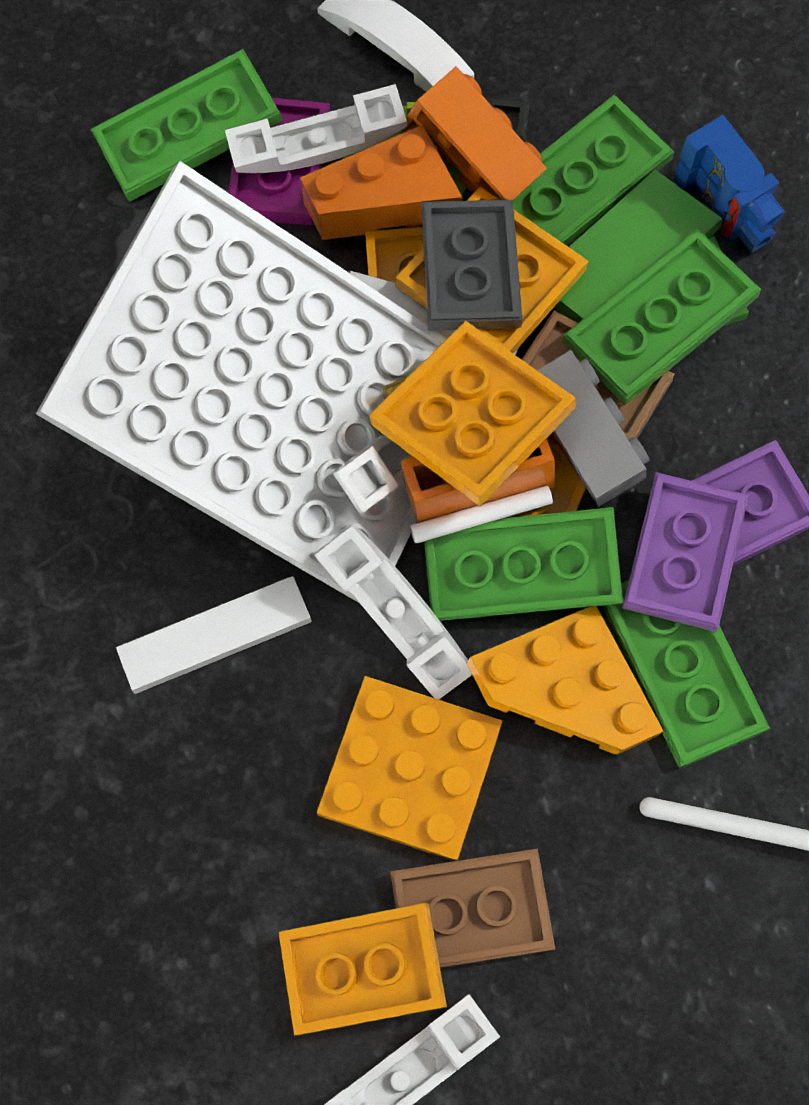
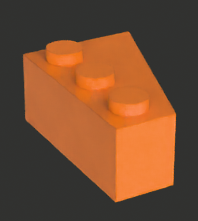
M457 66L416 101L406 117L407 127L401 130L406 132L423 125L441 159L445 157L461 172L458 176V181L472 193L479 187H482L499 200L514 201L547 169L542 163L538 150L529 142H523L512 129L511 121L502 110L493 108L482 96L481 88L476 80L468 74H463Z
M423 125L300 177L304 205L322 240L365 235V231H377L382 228L406 226V228L420 227V224H422L421 202L462 201V196Z
M547 439L534 450L483 504L547 485L549 489L555 488V459ZM412 455L401 461L405 490L417 523L478 506Z

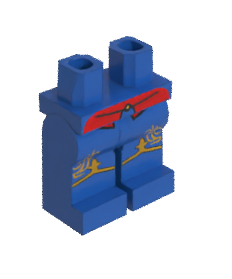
M721 115L686 137L680 155L681 159L678 162L673 180L684 191L694 187L710 206L711 210L722 218L720 234L727 243L739 237L752 253L773 240L776 232L772 227L784 216V209L774 198L779 181L772 173L764 176V168L726 117Z

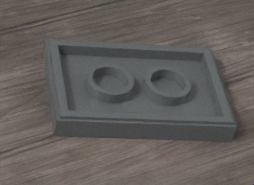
M513 200L421 202L428 331L457 330L465 321L477 329L521 327L523 319Z

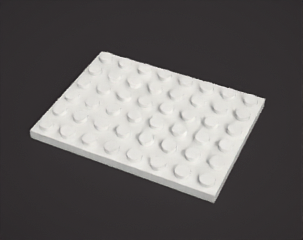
M179 161L172 169L36 415L358 602L349 590L345 592L314 556L315 552L353 523L395 566L411 534L410 525L416 524V519L405 490L404 480L398 483V488L367 511L359 514L333 473L382 435L380 431L371 425L369 415L447 337L436 330L428 331L427 324Z

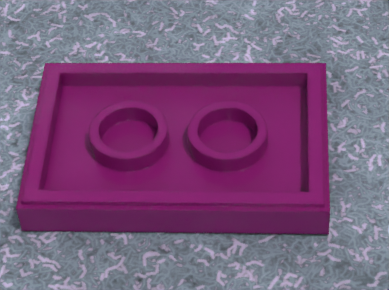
M272 98L283 119L282 122L272 127L331 112L330 103ZM233 163L228 193L271 222L313 226V221L304 205L300 177L321 169L322 164L279 172L239 173L236 172Z

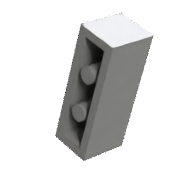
M572 350L537 370L576 397V408L552 432V435L597 507L645 480L647 475L644 464L650 461L649 457L636 437L628 440L619 426L625 420L612 398L609 397L603 401L594 387L600 381L589 361L585 358L579 362Z

